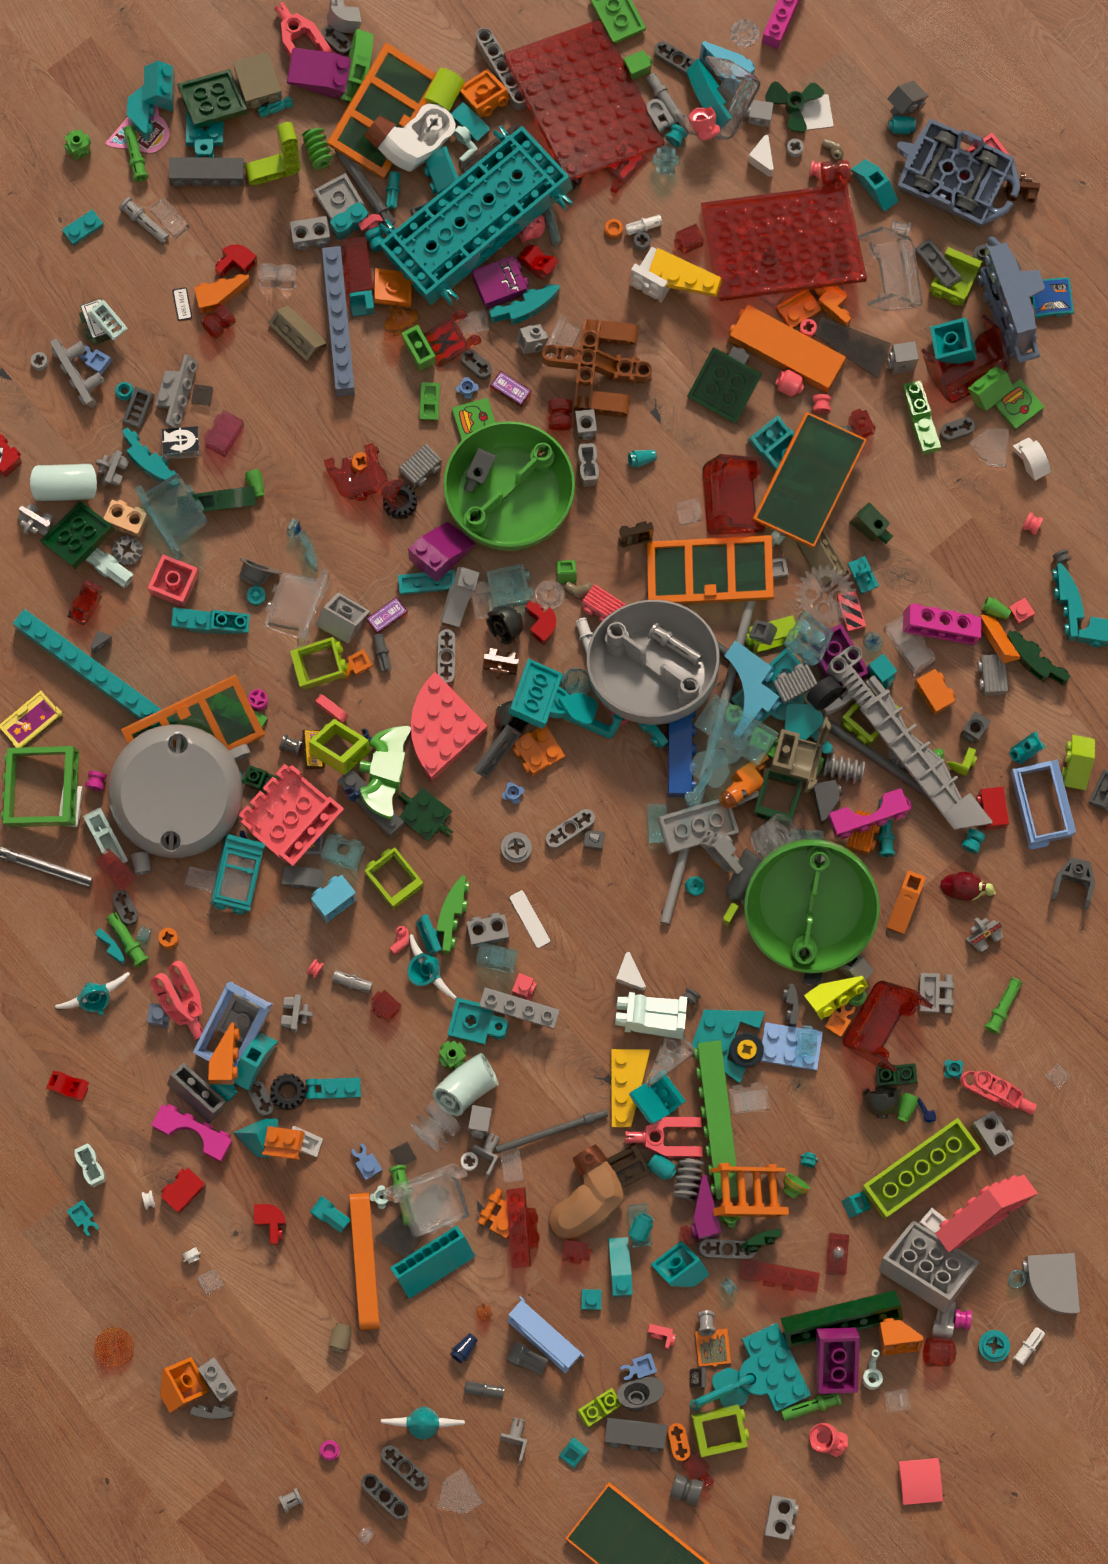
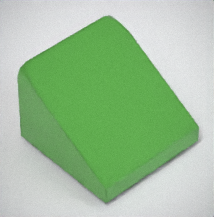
M575 560L556 561L558 584H567L568 581L576 583Z

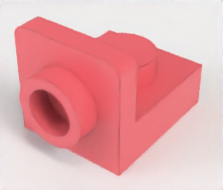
M649 1324L647 1333L651 1334V1338L662 1340L663 1337H667L664 1349L668 1350L669 1346L674 1345L676 1335L672 1334L673 1329Z

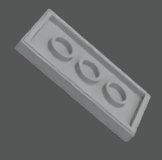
M724 797L657 817L668 854L701 845L700 842L708 831L713 833L719 832L721 835L727 836L739 833L732 807Z

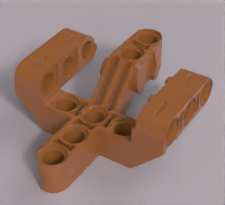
M585 318L580 348L559 345H547L543 348L542 361L546 366L578 370L574 400L575 411L594 409L596 415L628 416L630 396L593 391L595 372L611 378V381H627L635 384L647 383L651 380L652 366L650 363L639 361V358L632 356V359L620 358L621 355L613 357L598 350V345L602 344V342L615 343L617 346H621V344L637 345L639 328L637 325ZM589 340L594 341L595 343L592 345H588L585 342ZM548 353H553L555 357L547 358L546 355ZM571 355L574 358L568 361L565 359V356ZM586 357L592 358V361L587 363L584 362L583 359ZM626 367L630 371L627 373H623L620 370L621 368ZM644 369L648 371V374L641 375L639 371ZM583 375H589L590 379L583 380L581 379V377Z

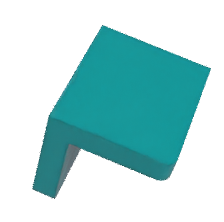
M372 290L349 293L353 317L374 314Z

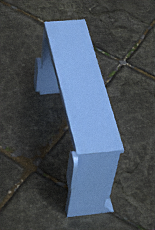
M1058 759L1012 769L1010 775L1029 849L1046 847L1051 841L1073 837L1076 829ZM1050 769L1065 830L1036 836L1021 775Z
M228 982L193 1053L207 1061L210 1060L213 1052L206 1048L235 993L260 1006L239 1049V1058L235 1059V1067H237L246 1048L257 1037L273 1003L263 1000L234 984V982Z
M519 1296L520 1302L509 1313L510 1317L506 1321L566 1374L580 1357L584 1359L585 1356Z

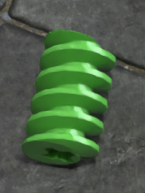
M313 128L301 135L303 136V142L306 143L305 147L308 150L310 162L313 163L312 167L315 170L327 168L331 165L330 160L333 159V155L329 154L331 148H325L328 146V141H324L327 137L322 134L324 132L323 128Z

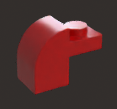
M238 244L229 245L222 250L224 259L221 258L216 263L215 272L222 279L235 267L246 275L256 265L257 256L245 246Z
M527 245L517 257L519 262L528 271L540 279H544L548 274L552 273L555 265L559 262L554 256H546L537 245Z
M529 601L525 606V612L537 621L531 627L530 635L545 646L555 633V613L550 607L544 612L540 604Z
M53 1071L46 1089L80 1102L88 1092L89 1082L84 1079L74 1078L63 1072Z
M254 1204V1225L270 1226L271 1246L279 1245V1240H283V1231L279 1226L287 1225L284 1214L274 1205Z

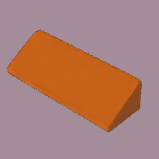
M979 615L981 617V629L1002 663L1005 664L1020 659V655L996 617Z

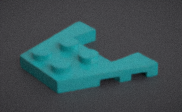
M704 1010L691 1048H697V1043L721 1040L725 1074L740 1084L746 1067H741L735 1062L727 1060L729 1046L736 1035L739 1023L759 1029L765 1012Z

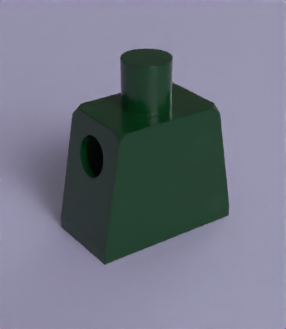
M870 502L862 507L849 521L850 524L871 541L879 538L887 544L893 537L886 530L890 524L889 521Z

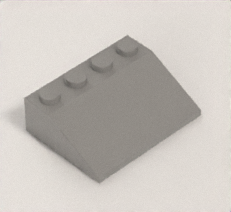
M913 1220L883 1257L879 1272L946 1313L980 1261L959 1248L948 1252L935 1233Z

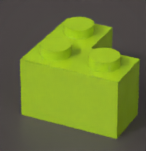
M1072 734L1071 741H1067L1065 752H1067L1065 762H1067V765L1062 768L1061 774L1062 778H1064V786L1086 790L1095 760V739Z

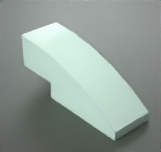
M101 808L84 815L83 818L110 869L127 862L128 860Z

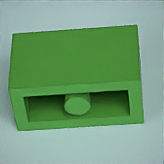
M418 325L401 333L402 342L419 372L436 364V356Z
M997 366L990 369L988 373L968 388L975 405L985 411L1014 389L1007 372Z

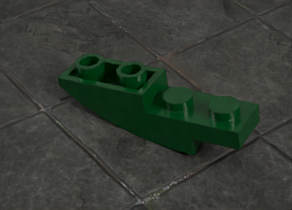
M254 486L177 497L180 516L256 505Z
M1008 631L1007 636L1020 655L1018 661L1032 675L1042 682H1045L1047 677L1065 686L1071 676L1066 669L1054 666L1046 657L1041 658L1039 654L1042 649L1039 648L1037 643L1025 640L1017 631Z

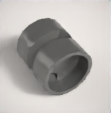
M677 1473L669 1498L676 1501L684 1499L686 1504L696 1507L703 1481L694 1478L689 1481L687 1476Z

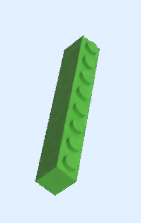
M721 1040L697 1043V1048H694L695 1060L699 1059L700 1067L696 1068L697 1078L702 1081V1087H699L700 1099L704 1098V1106H701L702 1118H706L707 1126H703L704 1136L709 1138V1145H706L707 1157H711L712 1165H708L709 1176H713L714 1184H711V1194L716 1196V1200H722L721 1173H711L710 1169L718 1167L720 1163H730V1166H736ZM729 1173L730 1199L738 1198L737 1173Z

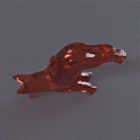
M373 443L364 446L367 466L356 474L352 470L351 465L353 456L342 458L341 469L336 468L334 458L324 460L327 472L333 479L341 496L350 500L364 501L368 498L367 496L378 493L396 508L398 507L395 497L398 495L404 481L402 479L389 481L387 473L378 459L379 448L375 447Z

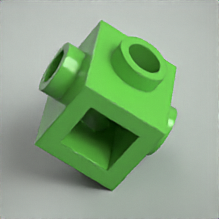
M81 129L78 131L73 130L65 136L66 144H64V148L68 155H72L74 160L83 158L91 153L90 144L92 142L88 134L84 135Z
M455 1040L451 1043L447 1041L440 1047V1057L438 1060L444 1068L448 1067L451 1071L465 1063V1053L467 1051L461 1043L457 1044ZM452 1050L456 1052L454 1057L449 1056V1052Z

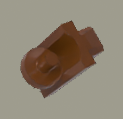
M1021 172L1019 177V194H1025L1026 202L1034 203L1040 189V183L1032 182V178L1026 177V172ZM1007 181L1004 192H1007L1008 201H1018V196L1015 198L1010 195L1012 184Z
M490 648L488 653L484 655L483 669L490 670V673H496V679L500 680L501 675L517 674V653L509 651L506 657H501L497 649Z

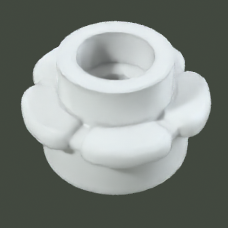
M195 1247L183 1253L182 1255L185 1259L183 1262L188 1261L190 1264L200 1259L198 1255L201 1252H198Z

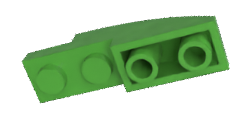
M355 29L348 58H351L346 91L340 96V100L351 102L369 71L373 48V34Z
M921 380L903 384L909 417L922 455L941 451V445L931 418V409Z
M463 875L448 893L438 919L437 934L444 935L443 954H450L451 949H455L456 938L452 937L453 930H457L458 919L454 917H462V912L467 910V901L464 900V893L469 891V882H466V876Z

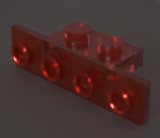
M525 1187L508 1189L506 1194L512 1268L531 1267L530 1249L539 1248L540 1236L537 1232L538 1214L535 1208L527 1207Z
M742 1259L739 1279L761 1282L763 1286L774 1288V1285L782 1286V1289L787 1291L799 1289L817 1293L820 1274L818 1272Z

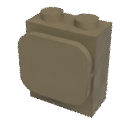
M269 52L233 62L239 88L247 108H258L261 105L275 103L282 99L281 89Z

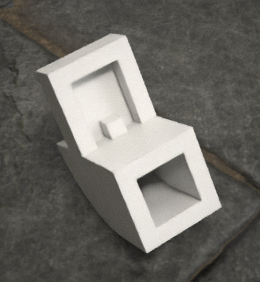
M1027 438L1013 445L1014 452L1023 460L1026 472L1034 480L1051 473L1047 456L1037 440L1033 442L1030 438Z

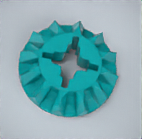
M998 1330L987 1331L981 1336L978 1343L979 1352L983 1358L991 1362L1003 1360L1010 1351L1008 1337ZM996 1338V1345L1002 1348L996 1349L992 1354V1348L986 1344L993 1343Z

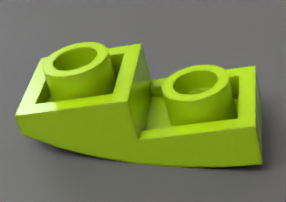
M610 1388L576 1412L588 1428L622 1404L619 1402L613 1388Z

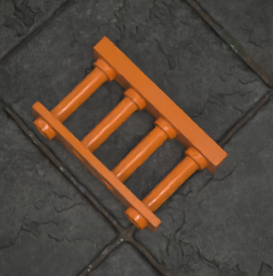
M720 1163L718 1167L710 1169L711 1173H721L723 1203H721V1207L713 1208L714 1216L781 1217L789 1215L788 1207H780V1203H778L776 1174L786 1172V1169L777 1168V1164L765 1165L766 1167L730 1166V1163ZM729 1173H737L739 1201L737 1206H733V1203L730 1201ZM745 1174H752L753 1206H749V1203L746 1202ZM760 1174H768L770 1204H768V1207H765L764 1203H762Z

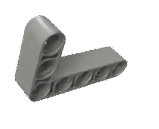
M480 28L477 31L476 45L493 75L508 90L509 102L514 109L523 110L558 92L560 76L555 72H548L523 85L492 31L488 28ZM486 37L488 40L482 41L480 38ZM495 52L497 55L491 56L489 53ZM504 67L506 70L500 71L498 68ZM554 81L556 84L549 85L548 82ZM513 82L515 85L508 86L507 83ZM533 89H537V90H539L540 92H539V93H533L532 90H533ZM521 97V98H523L524 100H523V101H517L516 98Z

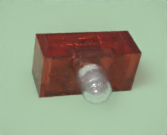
M828 1234L825 1274L846 1275L849 1235Z

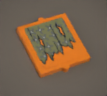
M727 1328L717 1329L716 1333L710 1336H702L698 1334V1331L695 1332L699 1367L711 1365L716 1367L717 1365L731 1363Z

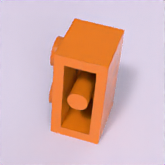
M936 668L916 679L914 683L933 716L951 707L956 701L953 690L951 688L948 689L944 683L946 680L941 672L938 673Z

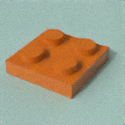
M375 268L373 303L410 307L412 301V282L410 280L407 281L401 271Z

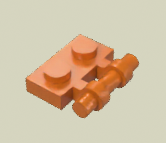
M496 1188L495 1192L489 1196L486 1208L480 1212L481 1217L478 1223L484 1226L487 1220L493 1222L489 1230L507 1239L526 1204L511 1195H508L505 1201L500 1199L503 1191ZM497 1204L501 1206V1209L497 1216H494L491 1213Z

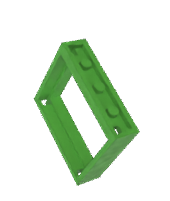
M74 746L7 748V754L4 757L6 773L3 775L5 791L2 794L4 810L1 813L3 824L8 827L76 826L79 750ZM65 755L62 816L14 817L17 756Z

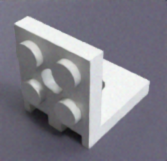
M651 247L641 265L634 264L632 267L629 285L642 290V293L654 299H659L658 301L662 303L670 288L667 287L666 280L649 271L656 252V248Z

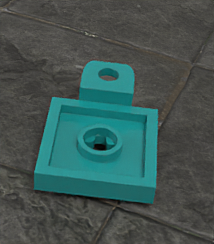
M186 110V146H195L196 157L208 155V158H214V146H223L224 121L207 125L210 128H207L206 131H203L201 127L195 129Z
M456 998L447 1036L485 1045L487 1036L495 1039H505L509 1024L505 1018L493 1015L494 1011L479 1007L480 1003ZM473 1016L477 1022L472 1026H468L466 1019H470ZM498 1026L503 1027L501 1030L496 1029Z

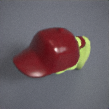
M972 872L950 874L943 878L940 885L943 893L947 896L965 901L975 900L984 893L988 896L996 894L992 884L983 883L981 878Z

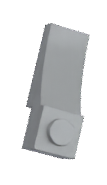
M464 567L457 568L453 585H450L440 622L460 627L468 601L473 591H475L480 572Z

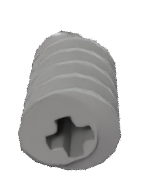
M832 754L830 758L827 756L823 776L825 777L830 772L832 779L838 774V780L845 776L846 782L852 778L853 784L858 780L861 783L865 762L862 761L858 766V760L856 759L851 764L850 758L843 762V756H839L836 760L835 754Z
M683 1158L684 1160L679 1161V1165L683 1168L677 1169V1172L681 1175L675 1178L680 1183L674 1184V1188L679 1191H674L672 1195L679 1199L695 1201L691 1197L698 1195L693 1189L699 1188V1185L694 1182L701 1180L700 1177L696 1176V1173H702L698 1166L704 1165V1163L690 1158Z

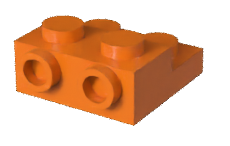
M489 69L464 83L459 92L480 118L490 116L495 108L505 106L510 99L506 87Z
M546 725L543 729L539 727L531 733L528 732L519 737L512 747L516 757H521L526 773L530 772L532 777L565 758V754Z

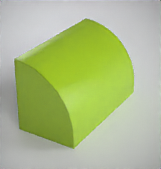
M440 67L424 99L427 103L440 105L449 112L465 80L455 72Z

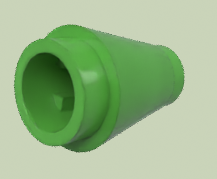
M255 469L246 472L244 479L248 487L254 486L255 498L264 496L263 475L260 473V470Z
M989 596L981 609L987 615L1007 620L1011 613V610L996 598Z
M904 1092L903 1096H901L897 1119L908 1122L919 1104L917 1102L919 1097Z

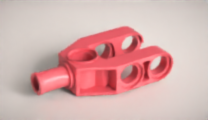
M284 2L280 3L281 7L279 5L275 6L274 10L282 19L283 48L290 58L292 49L296 48L292 40L299 38L304 33L308 35L318 51L333 53L312 21L298 13L291 15ZM297 26L298 29L291 30L290 27Z
M175 961L168 968L173 980L172 983L167 975L158 973L151 978L150 985L164 1012L179 1026L183 1024L188 1025L194 1040L201 1037L204 1031L198 1021V1016L203 1013L200 993L185 964L181 961ZM174 967L180 970V975L175 972ZM157 979L162 981L163 987L158 984ZM183 984L188 986L189 992L184 989ZM173 985H176L182 997L181 1000L179 999ZM166 996L171 998L172 1004L167 1001Z
M966 1071L960 1076V1083L964 1088L1008 1109L1019 1108L1029 1115H1032L1036 1109L1035 1103L1023 1098L1024 1092L988 1071ZM969 1074L973 1076L972 1085L966 1083V1077Z
M664 1117L655 1124L646 1126L643 1132L625 1131V1137H633L626 1138L625 1144L643 1143L644 1149L654 1154L657 1153L659 1156L661 1154L665 1158L703 1157V1147L664 1146L663 1129L667 1127H681V1129H686L687 1127L702 1128L701 1117ZM657 1133L660 1141H651L650 1134Z

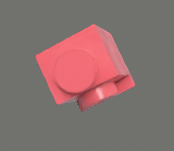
M519 973L512 990V995L530 1001L537 983L533 982V978Z

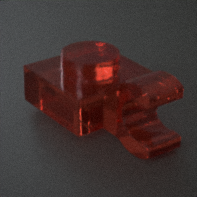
M696 1452L682 1464L692 1478L697 1479L700 1477L707 1488L714 1483L713 1479L706 1472L710 1467L700 1456L699 1452Z

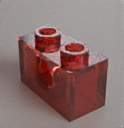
M109 847L95 859L100 868L122 891L137 878Z

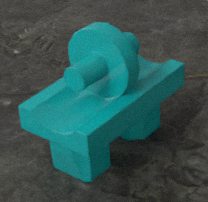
M865 556L847 564L861 594L879 587Z
M1035 731L1010 748L1009 754L1014 762L1017 761L1021 765L1045 749L1046 746L1040 741L1038 733Z

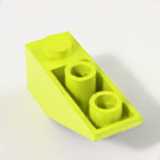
M863 976L819 984L804 996L822 1020L830 1016L840 1006L846 1005L854 996L864 992L868 984Z

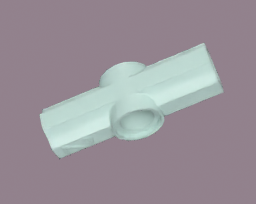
M97 548L86 559L88 563L94 566L97 572L106 578L109 577L122 588L127 587L132 582L134 575L121 566L109 553H104Z

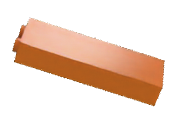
M747 305L745 310H740L737 319H739L737 324H732L728 331L730 335L729 342L783 371L789 369L800 374L804 382L826 394L828 393L845 363V356L750 305Z

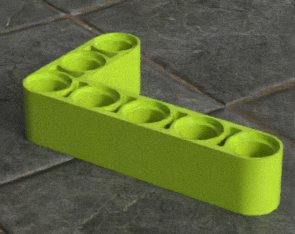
M284 122L276 127L279 154L249 162L244 166L250 185L262 184L294 175L301 171L298 139L292 122Z

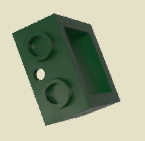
M767 769L753 816L790 827L804 780ZM769 779L796 787L789 814L761 806Z

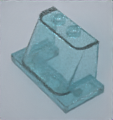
M176 473L147 492L144 491L141 484L134 489L176 559L179 560L184 557L179 546L208 523L207 518L202 512L204 510L200 500L195 501L192 496L195 492L190 484L185 485L179 473Z

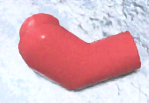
M399 926L396 929L397 942L390 947L394 955L398 954L409 944V931L404 926Z

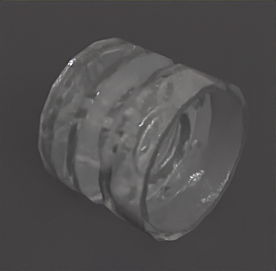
M783 814L774 815L766 824L761 825L751 834L753 849L762 860L780 846L802 840L801 833L796 824Z
M432 1100L424 1108L428 1118L425 1119L418 1115L416 1118L421 1125L412 1121L410 1126L424 1144L440 1152L443 1148L438 1143V1140L447 1145L448 1141L443 1135L446 1133L454 1137L462 1129V1126L440 1104Z

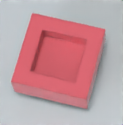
M371 214L358 225L362 231H368L379 227L383 219L380 215Z
M1026 598L1008 608L1011 610V614L1017 624L1022 623L1035 614Z

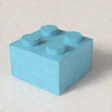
M342 875L339 877L334 876L327 882L329 885L323 889L321 887L312 894V906L326 924L357 901L356 892Z

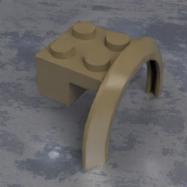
M824 718L816 743L799 739V733L781 729L770 771L805 780V793L812 790L817 784L816 774L822 754L821 748L831 728L828 718Z

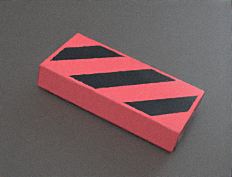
M856 591L837 595L847 632L866 628Z

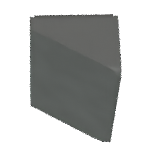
M1104 769L1088 803L1105 812H1108V770Z

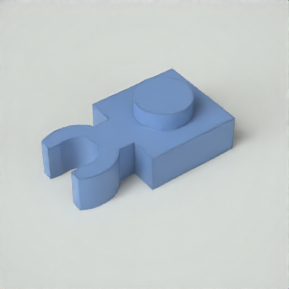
M84 345L87 353L85 355L80 354L78 356L79 359L86 361L85 364L88 368L102 375L112 362L111 357L97 349L92 353L90 348Z
M361 1143L362 1153L358 1154L354 1149L351 1151L355 1158H359L360 1161L355 1164L364 1179L368 1180L383 1170L373 1153L368 1156L366 1155V1147Z
M651 1353L632 1359L633 1366L623 1365L620 1367V1370L627 1369L630 1372L629 1376L623 1378L625 1381L630 1380L634 1374H637L638 1379L657 1373Z

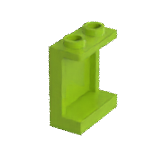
M948 247L944 256L962 277V281L948 289L935 276L929 292L937 298L943 297L954 305L963 306L982 261Z

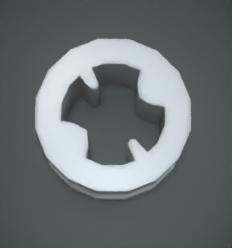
M467 1152L461 1157V1166L464 1170L472 1171L477 1167L478 1158L474 1153ZM468 1156L475 1160L471 1167H468V1164H464V1160Z
M152 1190L149 1193L142 1192L145 1209L147 1210L150 1206L155 1208Z

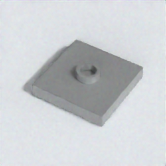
M346 173L313 190L330 221L335 215L346 212L355 203L361 202L364 206L362 199Z

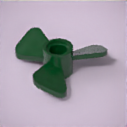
M774 81L769 86L765 95V101L777 105H785L786 111L790 114L787 124L788 129L792 132L804 133L807 130V125L801 114L804 103L823 97L824 90L818 84L810 83L802 93L799 91L788 93L779 82ZM797 101L799 105H793L791 102Z

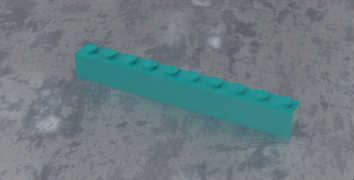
M26 609L13 622L15 630L136 719L141 720L162 710ZM172 716L167 717L170 725L177 724L176 719ZM159 721V722H157V723H155V724H152V725H150V726H148V727H149L150 729H152V728H155V727H158V726H162V725H161V723H160V721Z

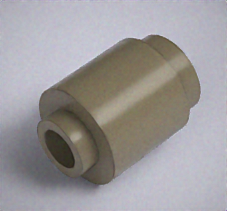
M336 1323V1326L332 1329L328 1344L329 1347H332L331 1351L342 1354L343 1350H348L352 1332H350L351 1326Z

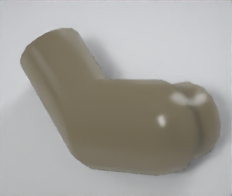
M824 138L821 147L829 149L834 160H841L844 155L841 145Z
M568 581L564 590L577 598H582L587 595L593 585L587 582L583 585L575 586Z

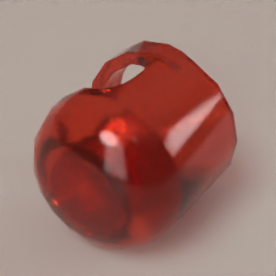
M926 1339L923 1347V1361L927 1367L951 1366L955 1362L957 1350L955 1343L951 1339Z

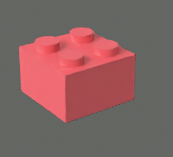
M163 554L148 586L149 594L185 608L199 576L198 568Z

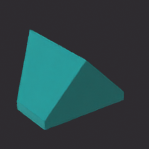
M264 1118L233 1133L256 1157L271 1158V1156L262 1155V1152L265 1150L264 1142L268 1126L277 1127L278 1119Z

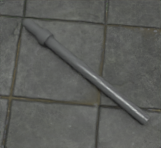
M606 1109L593 1114L589 1112L583 1114L581 1118L497 1145L495 1149L498 1154L584 1124L588 1126L594 1124L596 1120L608 1117Z

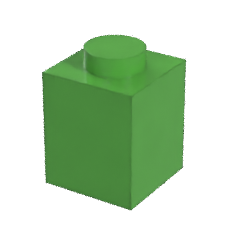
M644 50L624 58L623 67L630 81L651 73L653 62L651 57L645 54Z

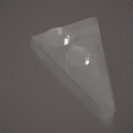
M664 1036L646 1082L648 1087L694 1055V1047L684 1036L683 1039Z

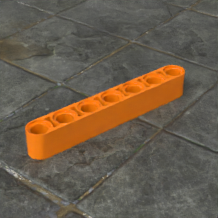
M369 1192L349 1194L360 1330L380 1329Z

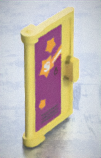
M39 691L0 724V729L12 741L15 748H22L59 716L61 717L63 713L57 706L53 705L42 691Z

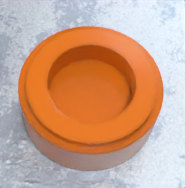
M617 219L608 220L604 228L605 234L612 239L620 237L623 232V224Z

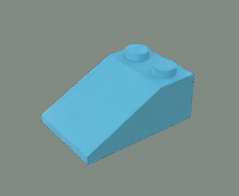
M706 41L701 43L700 60L736 97L753 83L755 66L750 59H746L743 55Z

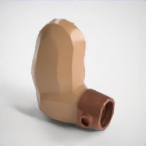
M597 1144L585 1149L572 1158L579 1176L584 1178V1185L578 1187L570 1197L555 1203L550 1210L549 1224L551 1230L558 1238L567 1242L578 1241L588 1232L602 1225L625 1200L620 1180L607 1162L609 1159Z

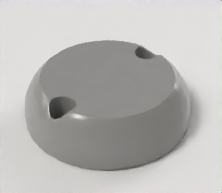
M664 600L638 601L617 609L607 616L596 628L587 651L588 677L598 699L616 715L632 722L647 725H659L677 721L697 710L713 691L720 667L718 643L709 625L689 608ZM658 623L665 631L672 632L676 639L702 654L701 661L695 665L671 648L662 647L661 643L655 639L648 638V633L652 626Z
M171 724L149 729L135 737L124 747L112 767L108 784V798L114 820L123 834L133 844L150 854L160 857L185 858L211 849L229 833L241 809L243 785L234 757L217 738L199 728ZM181 739L184 741L183 748H181ZM175 835L177 837V843L173 845Z

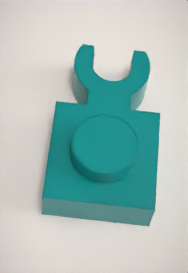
M83 1200L67 1210V1213L78 1228L84 1225V1233L88 1237L91 1236L88 1232L89 1227L94 1226L97 1231L100 1230L95 1222L90 1221L95 1216Z

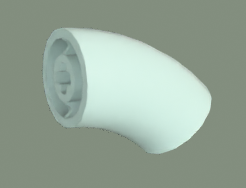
M91 464L37 465L31 473L30 487L36 501L91 500L96 495L97 480L95 470Z
M480 1053L449 1074L434 1089L433 1098L443 1111L453 1116H460L477 1099L499 1086L498 1079L489 1061Z

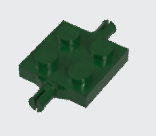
M423 787L412 798L403 791L400 793L401 795L398 798L406 806L399 817L405 824L428 842L439 831L448 838L452 835L454 831L445 826L447 818L452 813L451 809Z

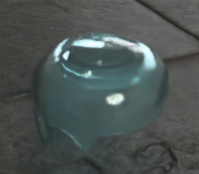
M573 667L568 669L561 678V686L569 695L575 693L586 695L592 688L588 672L581 668Z

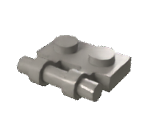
M920 973L919 1012L939 1013V1006H944V1013L952 1014V1006H954V1000L952 999V989H954L953 975L946 974L945 981H940V974ZM940 988L945 989V999L939 998Z

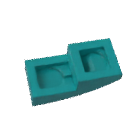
M461 103L451 113L458 126H465L471 132L470 136L475 142L490 130L485 122L465 103Z
M99 928L95 935L99 940L110 946L106 951L107 954L122 965H125L126 961L117 944L106 932Z

